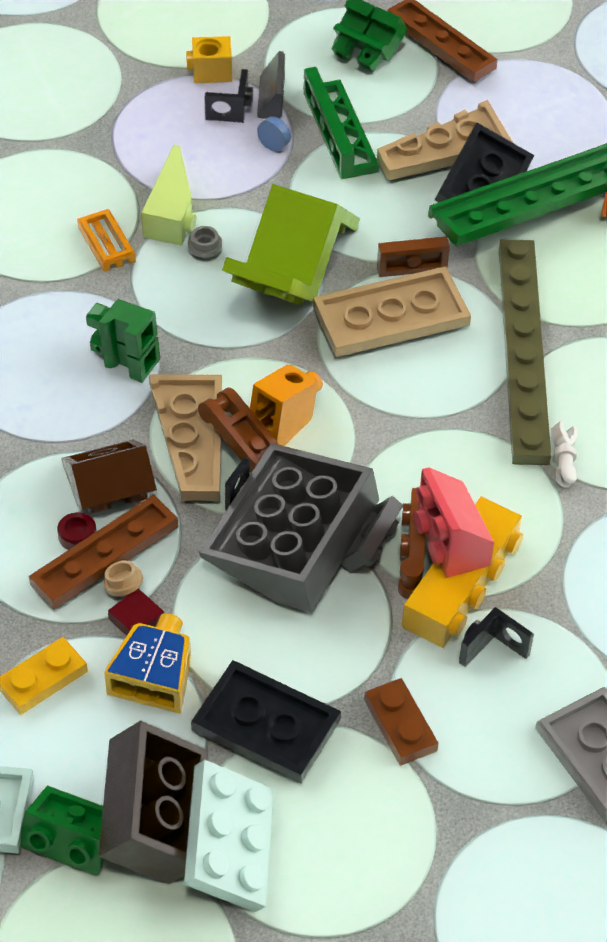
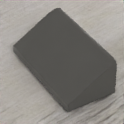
M278 51L260 75L258 118L282 117L285 82L284 51Z

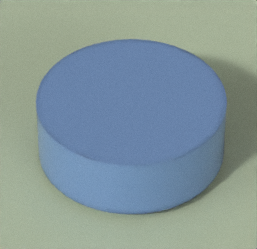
M268 117L257 128L260 142L271 151H280L290 142V130L286 123L278 117Z

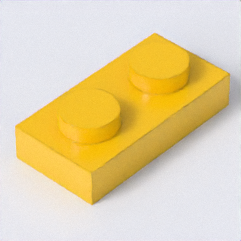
M63 636L1 675L0 692L14 709L22 715L87 673V663Z

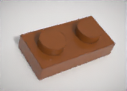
M447 236L378 243L377 271L379 277L415 274L445 266L448 268L450 245Z
M402 678L365 691L364 701L400 766L438 751L439 743Z

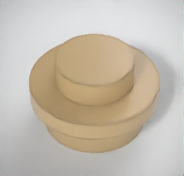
M123 560L113 563L105 571L103 582L105 590L110 595L121 597L133 593L143 583L141 570L131 561Z

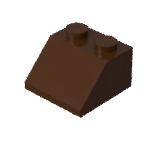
M134 439L61 458L77 506L82 510L88 508L89 513L110 509V502L125 499L126 503L145 500L148 498L147 492L157 490L147 447Z

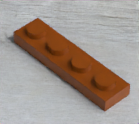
M403 0L388 9V12L402 18L408 29L407 34L473 83L496 70L497 58L418 1Z
M153 494L29 575L30 585L55 610L103 578L106 569L110 565L118 561L130 560L178 528V517Z

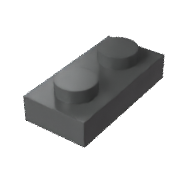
M390 496L375 506L344 557L341 566L350 573L363 565L366 567L371 566L382 552L379 546L383 539L390 536L398 526L399 521L396 517L403 504L394 496Z

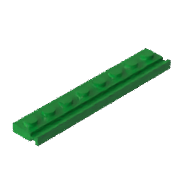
M607 143L429 206L428 217L430 219L434 218L437 221L436 226L457 247L607 192Z

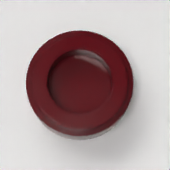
M74 512L64 516L57 526L58 540L67 550L97 532L94 519L88 514Z

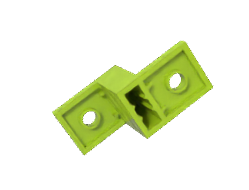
M272 184L247 263L226 257L222 271L233 275L231 279L233 283L303 306L304 300L313 302V297L318 295L337 234H344L346 228L356 231L360 218L339 204Z

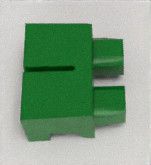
M347 0L344 5L346 12L340 24L337 23L333 27L337 36L331 50L336 56L344 60H349L355 47L362 50L356 60L357 63L364 69L374 72L382 60L390 61L408 29L402 18L379 7L375 8L374 5L363 0Z
M117 299L111 307L95 303L87 313V326L96 329L90 340L91 351L103 355L106 368H114L121 364L128 367L131 379L143 383L161 359L155 312Z

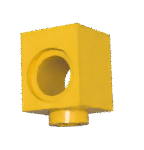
M230 36L192 37V51H186L187 70H193L194 83L232 82Z

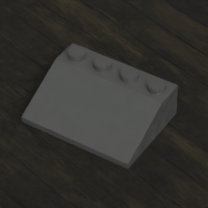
M271 443L199 551L200 557L276 603L312 613L362 527L379 502L373 468Z

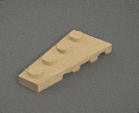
M485 100L478 104V109L469 113L466 110L454 114V119L441 125L439 122L427 126V131L418 136L412 133L378 148L377 160L388 181L453 166L476 122L512 143L513 141L489 101Z
M149 374V385L182 501H220L221 435L211 423H206L200 417L198 405L209 398L213 400L217 398V394L222 391V375Z

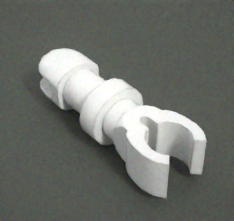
M562 419L551 428V437L556 446L554 459L558 462V467L555 469L556 481L561 487L568 488L577 479V470L573 466L577 453L573 446L577 439L578 431L576 426L573 425L565 432Z

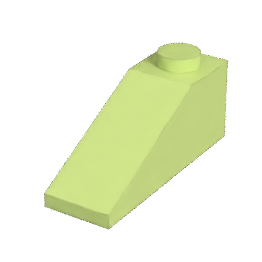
M174 144L141 212L142 231L144 238L182 246L187 234L192 233L194 230L197 216L196 213H192V197L181 147Z

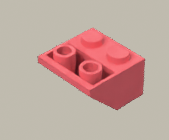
M430 467L422 469L420 486L416 487L418 510L414 511L413 516L418 532L420 534L425 533L429 542L428 550L432 562L435 565L440 564L446 578L490 566L494 541L464 482Z

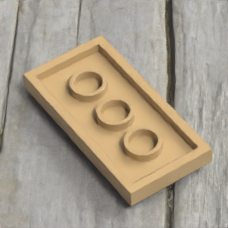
M446 266L313 297L314 311L335 357L469 326L471 323V314Z

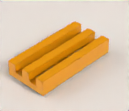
M109 209L77 219L78 228L103 272L109 271L112 264H115L116 268L123 266L124 260H128L129 264L136 262L133 248ZM100 220L105 221L122 251L117 252L107 232L102 227ZM90 223L94 228L95 232L97 233L102 244L104 245L106 251L108 252V256L105 254L103 248L101 247L96 236L89 226Z

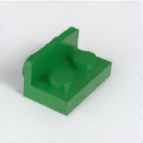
M47 785L24 812L20 846L87 873L98 875L102 870L104 861L103 858L98 857L103 806Z

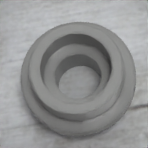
M200 226L195 228L189 236L188 249L197 257L209 258L221 251L222 238L213 227Z

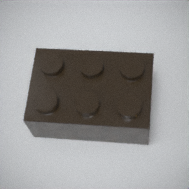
M141 720L109 739L98 857L167 884L185 876L194 767L203 760L208 761V750Z

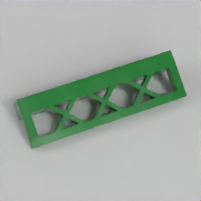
M317 67L305 68L303 94L340 179L378 173L379 163L341 80L323 82ZM336 92L338 97L332 101L328 93ZM337 113L347 116L346 120L341 122ZM347 134L357 138L354 144L350 143ZM355 156L366 159L367 163L354 165Z

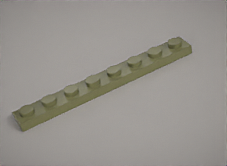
M500 239L499 263L512 464L550 465L551 446L534 240Z

